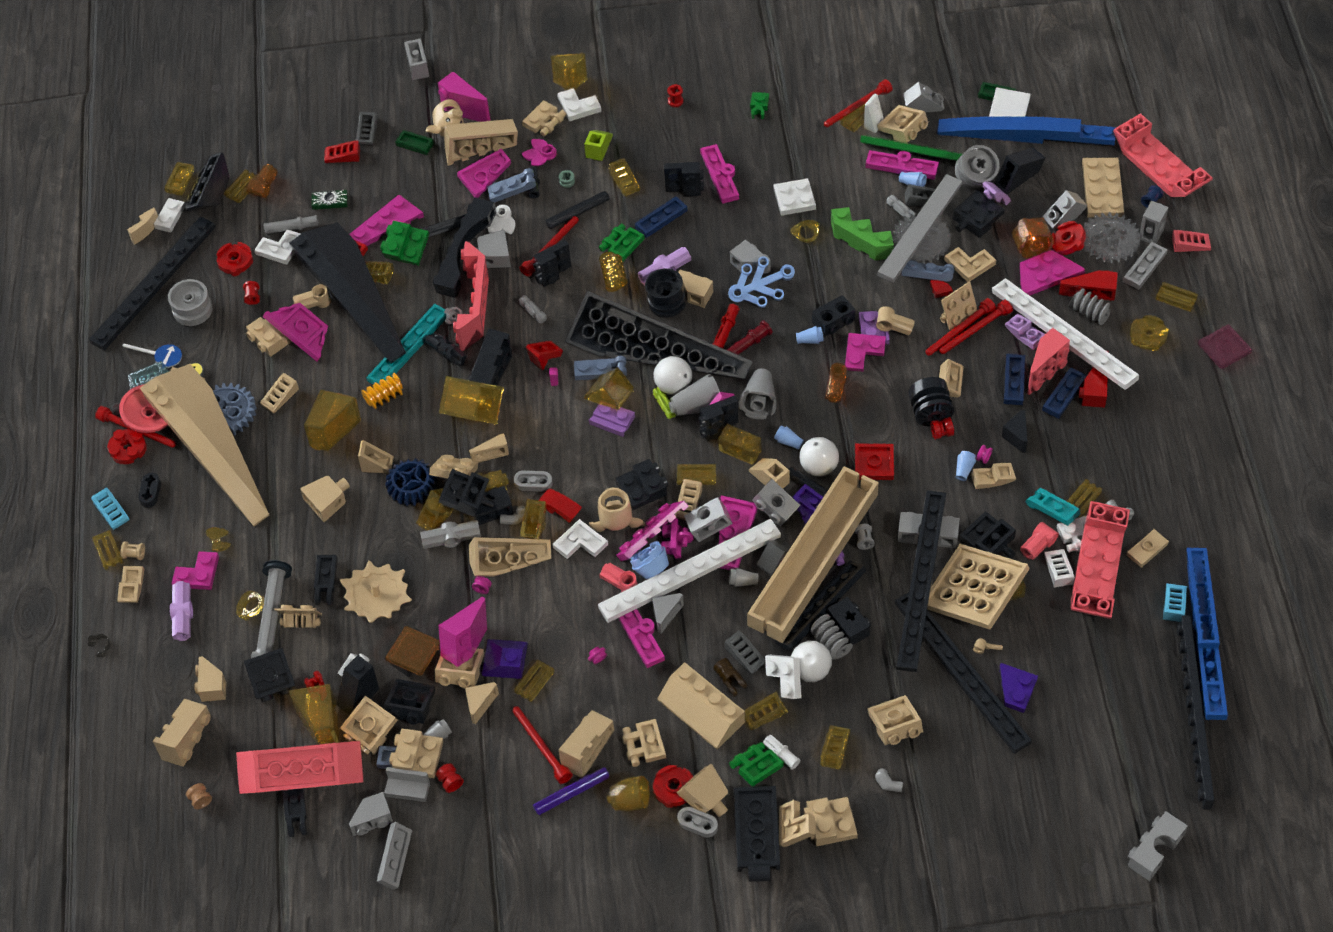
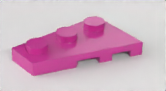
M499 149L457 172V177L470 193L478 198L488 188L487 186L491 185L511 165V160L502 149Z

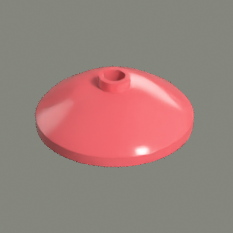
M143 385L130 389L123 396L119 405L122 421L129 428L143 433L156 432L167 427L168 424L144 397L140 389Z

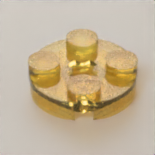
M1146 315L1139 320L1138 318L1135 319L1131 324L1130 337L1133 345L1157 351L1167 340L1168 328L1164 325L1163 320L1156 316ZM1148 330L1152 331L1151 335L1146 334L1145 332H1148Z

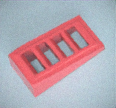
M1173 230L1172 242L1174 252L1211 251L1209 234Z

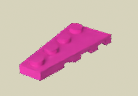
M398 195L349 235L355 241L368 246L380 240V237L386 234L387 226L389 224L392 225L393 220L411 224L412 220L416 218L419 220L424 217V214L409 201Z
M721 495V501L726 506L733 524L719 531V544L752 528L758 510L755 503ZM742 557L720 568L726 570L739 568Z
M680 501L664 504L658 510L660 513L656 517L652 516L646 521V526L643 529L637 530L632 535L634 538L630 542H625L619 548L621 551L616 555L619 560H629L648 543L647 538L651 539L662 531L660 526L671 523L676 518L674 514L677 511L687 509L689 507L687 503Z

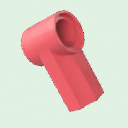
M1041 522L1034 529L1032 536L1021 546L1020 551L1028 560H1034L1046 547H1051L1055 543L1059 533L1044 522Z
M606 563L602 567L600 578L619 588L621 592L638 585L636 575L632 571H624L611 563Z

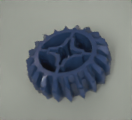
M408 458L407 462L400 460V465L394 464V469H389L385 485L386 489H388V495L392 497L393 501H398L400 505L404 502L407 507L410 503L416 506L417 502L423 505V500H429L430 495H434V490L437 489V476L429 475L431 465L429 463L425 464L423 459L418 462L417 458L413 461ZM421 476L426 478L425 482L422 481ZM398 482L402 484V488L397 486Z

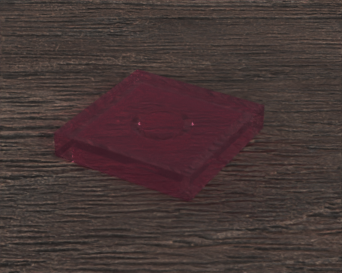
M1229 324L1200 339L1198 345L1220 369L1231 365L1252 352L1251 347Z

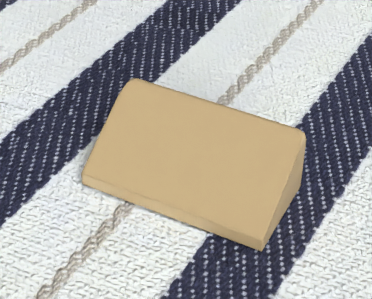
M947 359L940 366L939 378L947 382L950 397H960L964 366Z

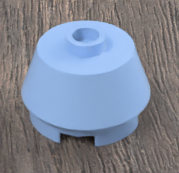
M658 541L650 543V547L642 551L640 549L630 558L632 560L630 561L632 569L645 579L664 572V569L669 565L666 549Z

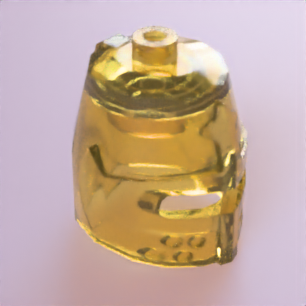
M644 776L630 777L610 787V795L607 796L608 803H611L615 811L632 812L646 809L649 804L650 795L648 780Z

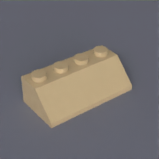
M685 662L669 677L657 698L661 704L715 749H718L745 723V711Z

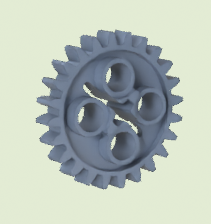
M223 383L222 388L215 385L213 393L231 432L236 435V430L243 432L242 427H249L248 421L253 422L252 416L256 415L255 409L257 408L254 397H252L250 391L247 392L246 387L241 389L239 384L235 388L232 383L228 387Z

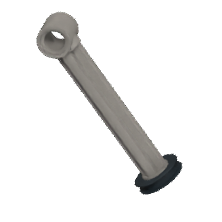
M271 560L263 564L262 572L268 576L257 650L252 652L251 658L273 651L279 614L275 611V608L280 607L284 579L292 575V567L286 562Z

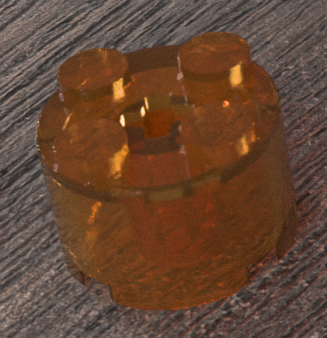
M1042 217L1019 220L1012 233L1019 253L1026 259L1038 256L1044 251L1048 252L1054 245L1052 234L1045 219Z

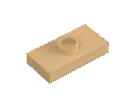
M1154 529L1132 547L1126 556L1142 568L1162 551L1169 541Z

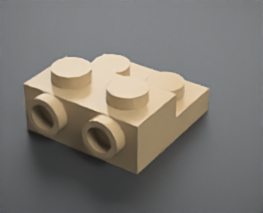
M898 105L877 126L879 131L892 134L894 140L908 143L911 139L914 140L920 130L926 129L928 120L925 111Z
M261 317L246 326V335L251 342L255 341L259 350L262 353L266 352L270 357L292 342L266 319L263 320Z
M477 648L473 657L459 667L440 655L435 668L436 682L443 686L455 684L462 688L476 686L480 675L479 668L484 657V649Z
M906 695L868 708V714L874 722L877 733L884 745H896L904 738H916L923 732L922 720Z
M365 696L340 729L345 733L343 737L349 742L360 741L361 750L368 755L371 752L375 755L379 750V746H382L387 740L385 736L398 720Z
M401 729L400 734L395 736L394 745L397 748L395 752H391L389 763L392 765V768L427 772L429 778H435L444 742L443 738L422 735V731Z
M848 797L830 801L827 798L807 801V808H803L804 815L807 813L815 815V835L811 836L810 839L815 840L816 847L858 837Z

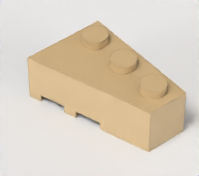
M591 710L559 748L561 765L568 767L572 774L580 778L585 777L614 731L613 720Z

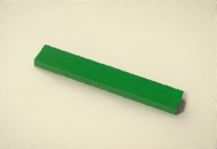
M861 135L860 139L861 143L956 161L964 154L869 135Z

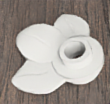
M507 205L496 207V215L490 227H488L489 234L500 230H505L510 235L514 232L515 220L511 217V209Z

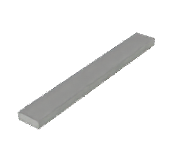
M948 174L945 175L878 270L877 276L890 282H895L962 186V180Z

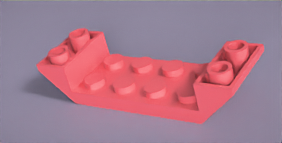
M1141 113L1118 126L1113 131L1123 155L1170 197H1186L1213 179L1201 167L1192 171L1151 134L1152 123Z
M465 242L464 249H461V260H463V271H466L467 279H473L472 286L475 289L474 292H471L473 307H470V314H457V322L453 323V331L456 333L455 341L456 344H459L461 351H465L484 336L489 283L485 255L469 242Z
M1094 501L1090 502L1072 590L1071 610L1109 619L1112 618L1115 600L1113 595L1130 509Z
M360 741L236 752L239 794L364 782Z

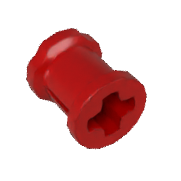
M678 84L669 86L667 89L669 94L668 104L672 107L681 106L683 104V97L681 96L683 89Z
M247 281L243 284L245 291L244 302L248 305H255L260 302V296L258 295L260 287L256 281Z

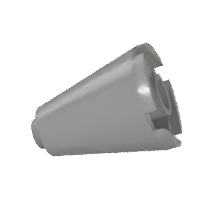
M757 369L754 371L739 399V408L745 412L747 417L763 420L771 414L772 416L775 413L777 402L771 373L766 369Z
M708 374L671 397V402L668 405L671 413H675L677 416L700 413V409L710 405L720 391L713 376L711 377V374Z

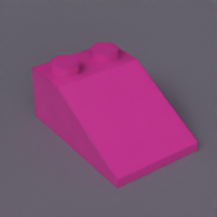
M452 72L438 82V93L441 102L449 99L456 101L463 112V118L479 122L491 121L487 98L456 73ZM454 107L444 108V110L448 112L452 109H456Z
M484 597L476 600L438 625L441 657L457 667L473 657L487 630L486 602Z

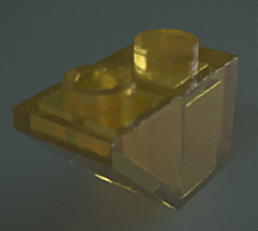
M443 489L430 491L416 524L426 531L437 529L453 511V508L438 502Z

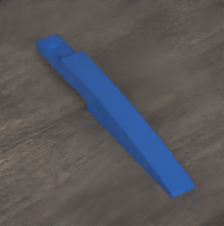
M1019 116L939 119L937 135L1043 144V139L1114 145L1115 134L1113 131L1116 127L1081 124V119Z
M1187 548L1186 555L1195 652L1205 719L1227 720L1228 713L1219 654L1220 641L1207 548Z

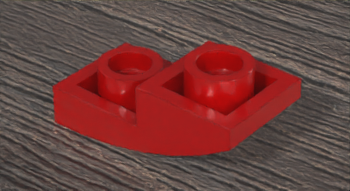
M549 488L537 501L549 513L553 514L555 511L569 523L582 509L579 504L567 496Z

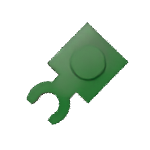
M752 92L750 103L752 119L755 118L756 114H760L761 119H764V111H768L769 93Z

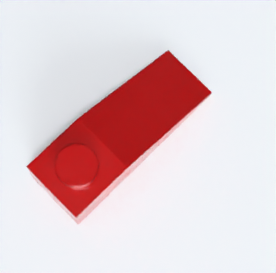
M1098 270L1061 280L1059 295L1074 296L1084 288V295L1091 292L1090 298L1096 295L1097 299L1114 301L1118 272Z
M1094 367L1085 378L1083 387L1079 388V398H1082V406L1105 408L1108 377Z

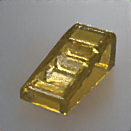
M624 158L609 164V173L624 196L640 191V186Z
M365 261L368 269H372L370 274L375 282L389 283L394 273L393 263Z
M777 692L744 710L745 720L751 730L788 713ZM776 703L778 708L774 709L772 704ZM768 706L771 712L767 713L765 707ZM761 710L764 716L761 718L757 711ZM752 713L757 719V721L753 722L752 718L750 717V714Z
M830 725L821 753V766L841 769L850 729Z

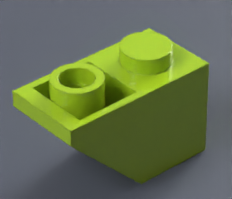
M599 130L589 131L584 143L586 158L603 161L613 133Z

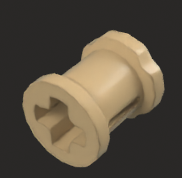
M127 541L122 543L121 558L131 557L138 560L144 558V543L139 545L129 544Z

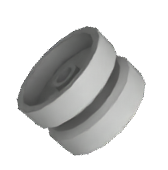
M975 145L970 147L957 160L955 175L957 179L962 180V185L966 188H983L982 184L985 181L990 182L997 175L999 159L991 148L984 145Z
M194 279L182 280L176 283L168 293V302L173 316L178 323L185 326H195L205 322L211 316L213 311L212 302L204 283Z

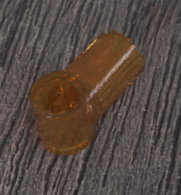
M270 164L264 165L257 177L249 181L248 193L266 198L270 193V185L278 174L277 169Z
M834 363L830 367V376L825 394V399H828L830 402L837 403L842 399L847 377V368L843 363Z

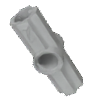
M477 520L461 524L446 522L440 528L420 532L423 549L441 545L451 548L458 546L461 541L481 537Z

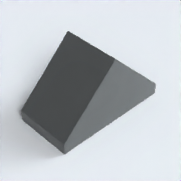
M783 539L769 541L757 563V567L772 577L791 548V545Z

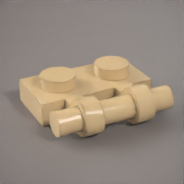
M543 100L522 121L523 127L534 133L541 129L540 134L545 137L554 130L557 124L564 120L567 114L564 110L557 113V107Z
M656 719L637 723V731L631 732L630 727L622 729L623 743L626 744L628 749L627 757L633 767L640 765L639 757L642 756L645 757L646 763L666 758ZM640 740L642 747L636 748L634 742Z

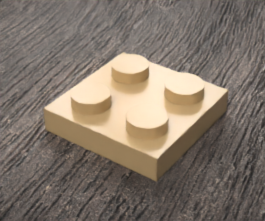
M443 455L430 467L429 475L448 479L451 470L454 469L470 476L471 472L475 473L478 469V462H474L469 458L458 459L452 455Z

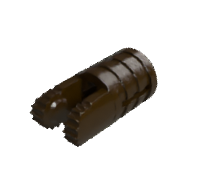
M723 658L714 665L713 670L720 676L734 697L738 695V692L731 683L737 680L744 689L748 686L728 658Z

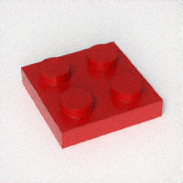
M855 443V472L859 473V480H861L863 475L873 480H894V444Z

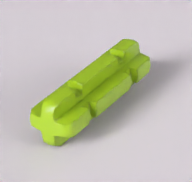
M658 387L654 388L653 395L663 412H665L668 419L675 417L676 414L670 411L668 405L670 401L666 394Z

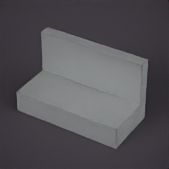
M386 768L388 780L384 792L385 797L426 802L430 787L427 772Z

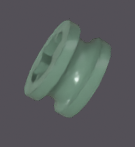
M564 170L559 174V184L562 187L569 188L574 185L575 179L572 171Z

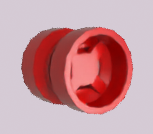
M950 417L944 418L942 421L935 420L930 422L931 432L935 440L945 435L947 437L954 436V426Z
M451 763L443 765L435 774L439 782H443V788L447 793L456 791L464 783L462 777L456 774V769Z

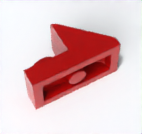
M551 340L527 344L526 346L531 362L541 370H544L549 359L561 357L563 352Z

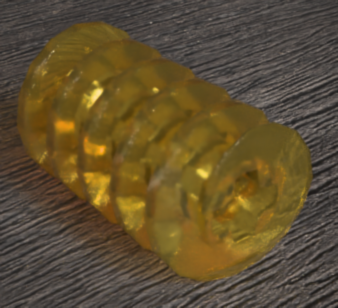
M605 252L600 255L599 262L606 290L614 292L626 286L628 281L625 268L623 267L622 256L613 252Z

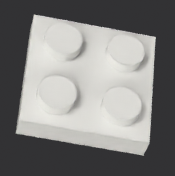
M808 178L773 184L781 216L816 210V203Z

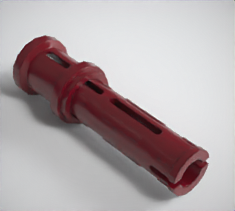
M761 321L759 326L755 329H750L744 338L728 348L727 351L739 355L753 344H759L760 340L767 335L770 336L773 333L771 327L766 321Z

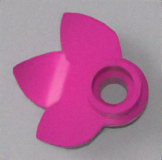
M532 139L531 144L533 148L522 152V156L526 160L531 161V166L543 165L547 160H552L557 155L554 146L547 144L545 140Z

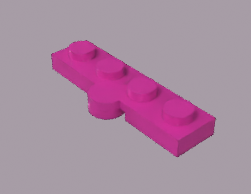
M717 144L700 148L701 156L722 204L738 200L739 194L732 180L735 175V167L731 164H725Z
M869 150L865 168L898 174L901 172H922L927 176V179L935 180L939 162L918 158L911 159V154L907 151H900L895 155Z
M637 609L618 618L646 668L665 660L664 654L652 636L655 626L651 619H642Z

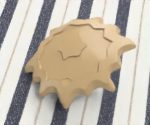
M371 561L367 562L364 570H353L352 578L340 579L341 584L346 589L344 598L349 602V605L344 610L354 611L359 617H366L369 623L374 622L380 617L390 619L392 612L399 611L402 604L412 601L406 594L408 584L402 581L405 570L393 571L390 564L375 567Z

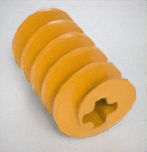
M393 373L392 377L387 376L386 381L381 379L379 381L380 385L374 383L373 388L368 386L366 388L367 392L361 390L362 396L369 406L376 410L377 402L383 406V399L390 402V395L394 399H396V392L403 395V386L396 373Z

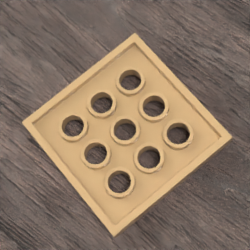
M959 544L931 586L928 610L991 630L1029 571V566L1023 562ZM972 564L969 568H963L965 565ZM989 569L986 573H980L983 570ZM1003 574H1006V576H1005L1004 578H1001V579H998V578H997L998 576H1001V575H1003ZM960 578L962 579L961 582L954 583L955 580H959ZM979 584L978 587L971 588V586ZM996 589L994 593L988 594V591ZM950 593L952 594L951 597L944 598L945 595H949ZM970 599L967 603H961L963 600ZM986 604L985 608L978 609L979 606Z

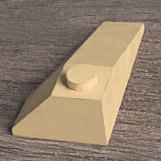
M474 537L469 544V562L474 576L495 577L551 559L550 540Z

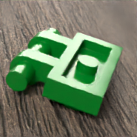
M621 223L618 227H614L608 237L602 240L599 250L604 252L608 248L609 255L624 262L644 240V234L631 227L624 231L626 227Z
M762 742L757 745H751L746 752L737 754L729 762L732 769L738 766L741 767L739 768V774L752 787L781 769L784 764L771 749L763 752L765 746Z

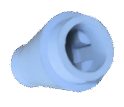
M901 172L899 175L900 183L922 187L926 185L927 176L922 172Z
M814 326L796 333L797 343L820 344V342L824 341L822 327Z
M782 425L774 439L778 440L777 443L796 448L797 450L800 449L804 441L790 428Z
M961 451L957 456L956 479L960 481L967 480V476L976 463V456L973 453Z

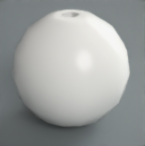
M669 356L660 360L654 369L653 378L655 384L662 392L675 395L690 385L692 371L684 359L677 356Z
M815 437L808 440L800 450V464L807 473L822 477L830 474L837 467L839 453L832 441L824 437Z
M817 641L800 643L792 652V657H799L800 679L805 682L822 680L832 667V657L829 650L824 644Z

